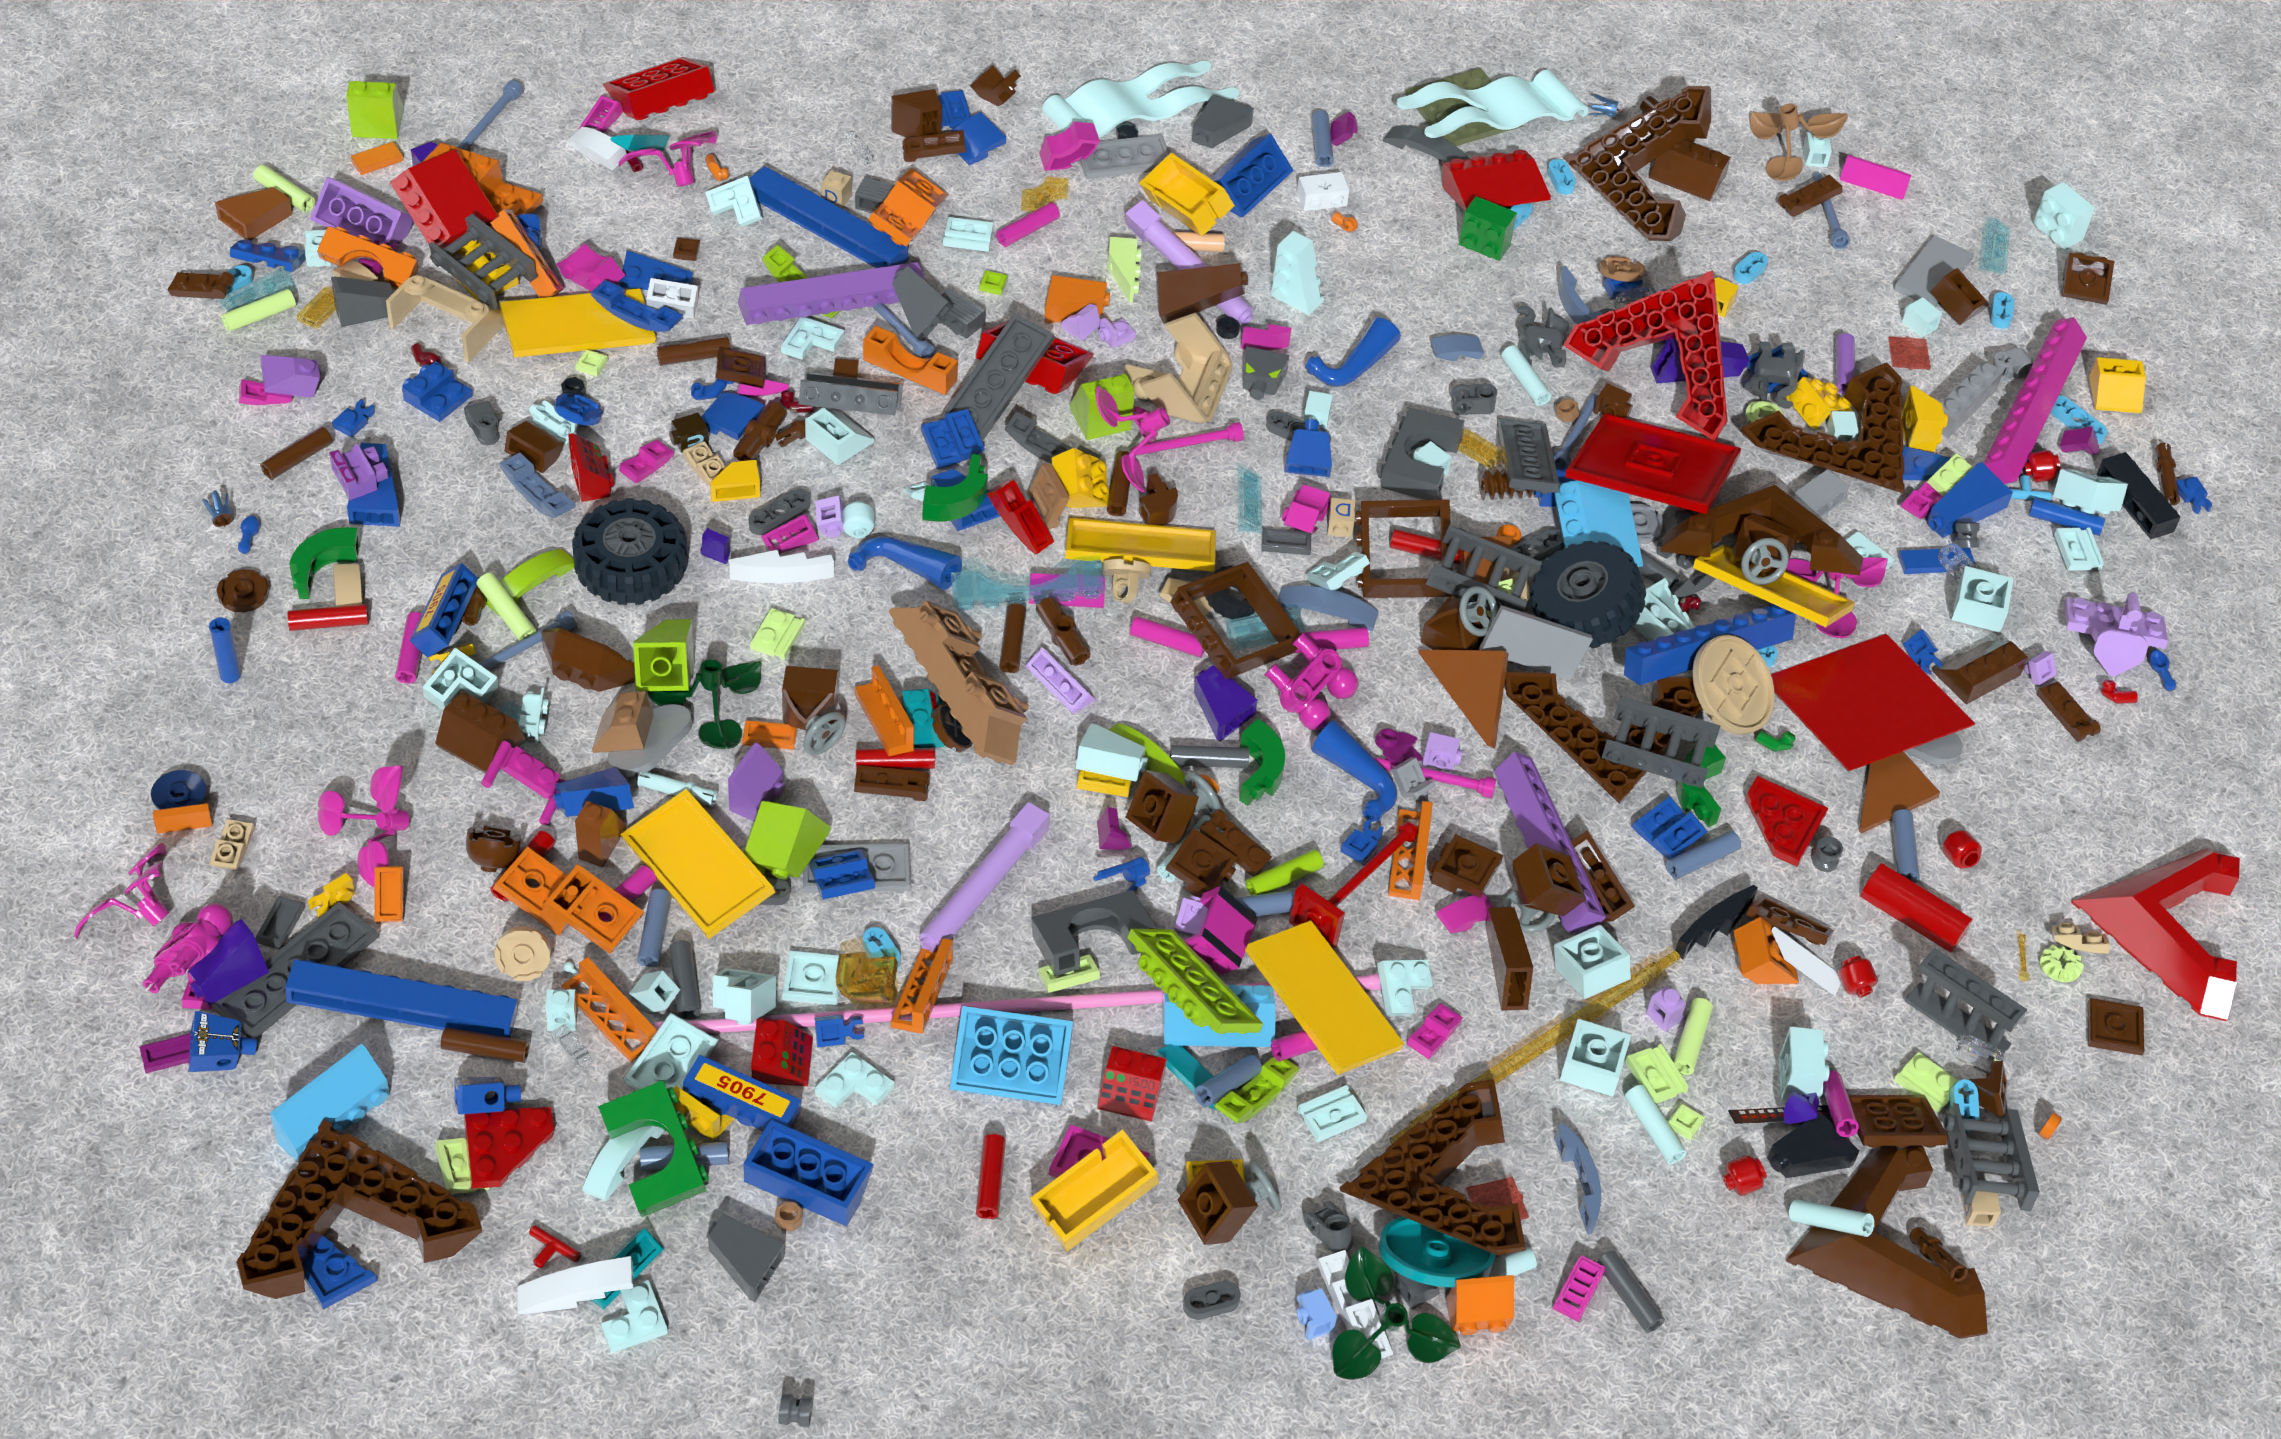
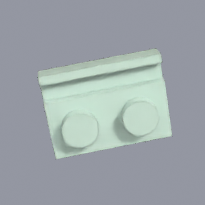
M948 217L943 246L988 252L993 232V222Z
M2057 528L2054 536L2068 571L2091 570L2092 568L2102 569L2104 562L2090 528H2086V530H2081L2080 528Z
M1347 1085L1300 1104L1297 1110L1299 1115L1303 1116L1304 1123L1317 1143L1365 1123L1367 1119L1366 1113L1354 1095H1351Z

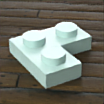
M748 176L706 192L711 211L714 215L734 208L741 227L763 219L751 180Z
M800 317L782 343L781 353L803 360L812 345L835 352L844 338V330L806 317Z
M1354 552L1336 565L1324 561L1305 574L1311 584L1335 590L1340 588L1349 577L1362 573L1363 568L1369 565L1370 562L1366 555Z
M1386 960L1377 963L1386 1015L1408 1016L1414 1014L1415 1009L1411 989H1428L1433 986L1428 960Z
M851 1052L815 1087V1094L835 1108L854 1091L877 1105L895 1087V1082Z
M649 1280L633 1285L634 1288L620 1290L628 1314L601 1323V1329L610 1353L668 1334L667 1326Z

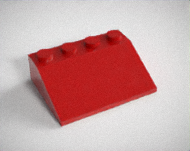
M684 57L603 83L604 88L613 100L620 102L625 115L637 121L648 118V114L654 112L656 114L667 112L668 108L672 106H685L692 99H705L708 97V94L715 92L709 67Z
M456 149L407 168L390 181V184L427 243L433 242L441 249H444L466 233L467 225L465 218L469 215L474 214L489 227L491 226L490 222L498 217L497 212Z
M1515 150L1513 153L1508 154L1494 153L1492 156L1487 157L1473 156L1472 159L1466 160L1452 159L1451 162L1443 163L1442 187L1464 211H1466L1476 196L1502 207L1551 200V195L1535 159L1525 150Z
M1008 321L982 333L976 359L981 360ZM1055 337V340L1025 382L1031 385H1040L1045 387L1047 392L1058 394L1070 387L1092 359L1094 353Z

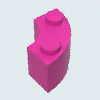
M1073 121L1070 127L1063 133L1055 136H1046L1039 152L1044 170L1068 169L1072 167V163L1081 158L1083 160L1087 159L1100 142L1094 123Z
M586 243L574 248L556 263L564 278L572 280L591 292L604 280L616 284L625 276L611 256L604 257L598 255Z
M1303 484L1301 490L1296 491L1290 508L1286 507L1282 516L1284 525L1315 534L1318 530L1315 527L1317 521L1322 522L1329 509L1332 498L1331 493Z

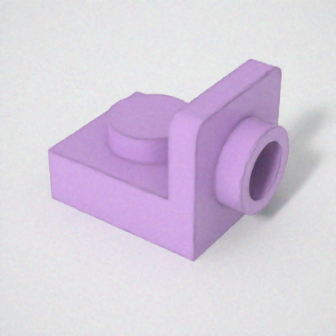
M1106 318L1100 320L1099 337L1103 342H1107L1111 348L1136 338L1135 331L1124 319L1112 324Z
M1191 896L1190 899L1183 898L1174 930L1189 935L1200 933L1209 910L1200 902L1201 898Z

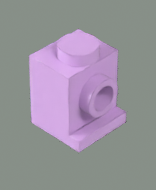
M840 496L815 501L817 526L821 533L831 538L838 537L844 531L843 510L846 507Z
M1430 732L1422 767L1427 768L1428 764H1431L1438 768L1453 770L1454 764L1460 765L1463 750L1458 749L1460 739Z
M1666 986L1651 996L1646 1015L1666 1032L1685 1018L1683 1012L1686 1003L1678 991ZM1660 1010L1666 1014L1665 1018L1658 1013Z

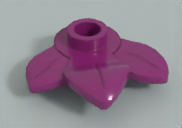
M1385 728L1375 737V743L1382 750L1383 755L1395 764L1399 765L1410 757L1417 758L1418 762L1423 758L1413 747L1418 738L1405 732L1397 733L1392 729Z

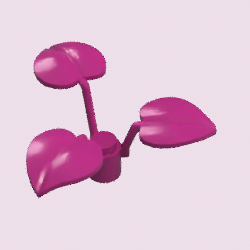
M715 131L704 132L671 144L670 150L681 148L682 161L674 163L673 169L662 152L655 148L632 151L623 156L618 165L620 167L625 161L635 157L657 155L668 169L669 175H674L677 187L695 183L691 169V147L701 146L706 142L715 144L717 133Z
M1099 385L1096 390V401L1103 419L1112 427L1118 425L1117 421L1135 420L1144 437L1129 453V456L1126 454L1122 456V468L1130 483L1139 491L1145 493L1143 472L1139 462L1135 459V454L1147 442L1154 443L1156 441L1157 431L1170 425L1169 416L1162 407L1152 412L1141 407H1134L1132 409L1133 415L1122 417L1118 414V408L1113 397L1105 389L1100 388Z
M1863 558L1860 576L1826 572L1830 579L1835 580L1834 593L1839 595L1840 580L1845 575L1847 579L1852 578L1853 582L1861 587H1875L1879 585L1884 579L1888 558ZM1789 559L1785 570L1809 582H1816L1824 573V571H1818L1817 573V570H1810V562L1801 559ZM1850 612L1827 627L1815 624L1822 633L1842 639L1854 633L1857 620L1855 615Z
M401 765L378 768L372 775L370 784L371 796L377 801V808L381 809V812L377 815L343 813L345 801L342 795L336 791H326L318 800V822L326 835L334 836L340 832L343 824L342 818L376 820L377 826L386 831L368 840V847H362L358 853L357 864L359 873L372 887L375 885V867H388L387 849L379 840L387 836H394L395 831H404L409 826L408 812L404 809L394 808L398 799L403 766Z
M163 843L153 847L128 872L131 876L136 871L139 877L128 886L124 893L128 895L135 887H138L145 897L136 904L140 909L136 910L115 898H108L83 916L75 929L74 937L76 939L89 918L112 905H116L134 914L138 919L143 916L153 927L170 913L156 897L147 881L154 877H160V868L163 862L160 861L148 868L144 873L142 872L149 859L166 854V846Z

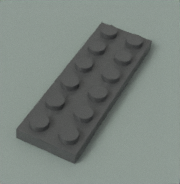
M1014 313L939 420H943L948 413L968 409L983 442L1055 340L1054 334Z
M1499 418L1498 431L1509 487L1517 491L1528 489L1537 490V492L1542 494L1558 493L1559 480L1547 425L1545 423Z
M338 902L265 961L269 973L213 1003L214 1011L222 1017L240 1021L241 1032L248 1038H258L297 1005L286 1002L285 990L294 959L301 961L310 960L318 964L344 967L379 938L378 932L342 903Z

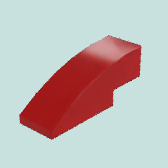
M1014 479L1003 481L986 493L1004 522L1035 555L1054 542L1032 500H1025Z

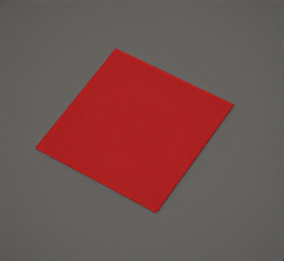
M1887 634L1771 674L1774 693L1848 772L1976 724Z

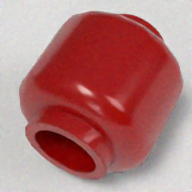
M2050 450L2031 453L2028 456V462L2024 465L2025 475L2031 476L2032 481L2035 483L2052 481L2061 470L2058 455H2054Z
M1958 830L1946 837L1942 846V852L1955 867L1960 869L1971 868L1979 862L1982 846L1968 831Z
M1854 956L1841 963L1842 967L1838 971V976L1845 992L1850 995L1857 994L1858 998L1873 993L1872 988L1878 983V977L1870 960L1862 959L1861 956Z
M1748 1154L1726 1163V1174L1722 1175L1728 1191L1734 1189L1739 1196H1745L1761 1189L1764 1185V1179L1767 1178L1759 1158H1753Z

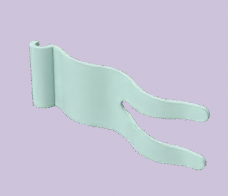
M1205 60L1190 65L1166 63L1156 66L1130 81L1114 82L1100 79L1083 85L1066 99H1063L1060 95H1053L1044 102L1042 111L1063 132L1070 127L1073 121L1094 123L1100 138L1120 123L1129 119L1141 118L1156 121L1169 118L1190 105L1209 101L1213 94L1234 100L1239 97L1240 92L1234 87L1210 90L1193 86L1176 89L1160 98L1151 100L1147 98V95L1153 93L1165 82L1180 76L1197 77L1211 70V63Z
M1548 69L1538 73L1533 82L1526 81L1520 77L1509 76L1495 80L1475 90L1462 89L1450 82H1436L1425 86L1411 95L1398 98L1396 103L1401 109H1413L1444 98H1458L1475 106L1458 109L1440 122L1426 127L1424 134L1430 138L1444 136L1471 122H1484L1497 129L1509 130L1517 128L1537 117L1552 116L1562 121L1573 120L1576 112L1582 117L1588 113V107Z

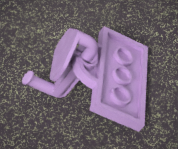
M2136 592L2128 594L2124 608L2111 606L2105 602H2089L2079 597L2074 599L2066 597L2064 603L2066 630L2092 635L2096 641L2093 649L2094 654L2110 676H2117L2142 663L2148 646L2166 648L2168 637L2164 616L2156 612H2140L2139 597Z

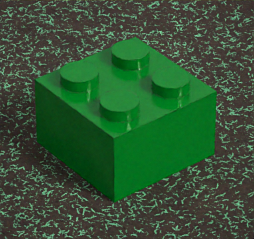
M1476 196L1464 213L1459 245L1500 261L1511 245L1517 212Z

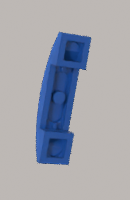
M604 280L591 292V296L610 313L631 325L656 332L670 331L683 319V314L665 306L655 310L626 297L624 288L607 280Z

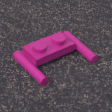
M502 741L481 784L486 788H490L501 768L516 780L545 799H548L540 816L539 823L549 825L556 810L553 801V794H556L554 784L566 780L559 779L560 774L518 746L512 748L509 742Z

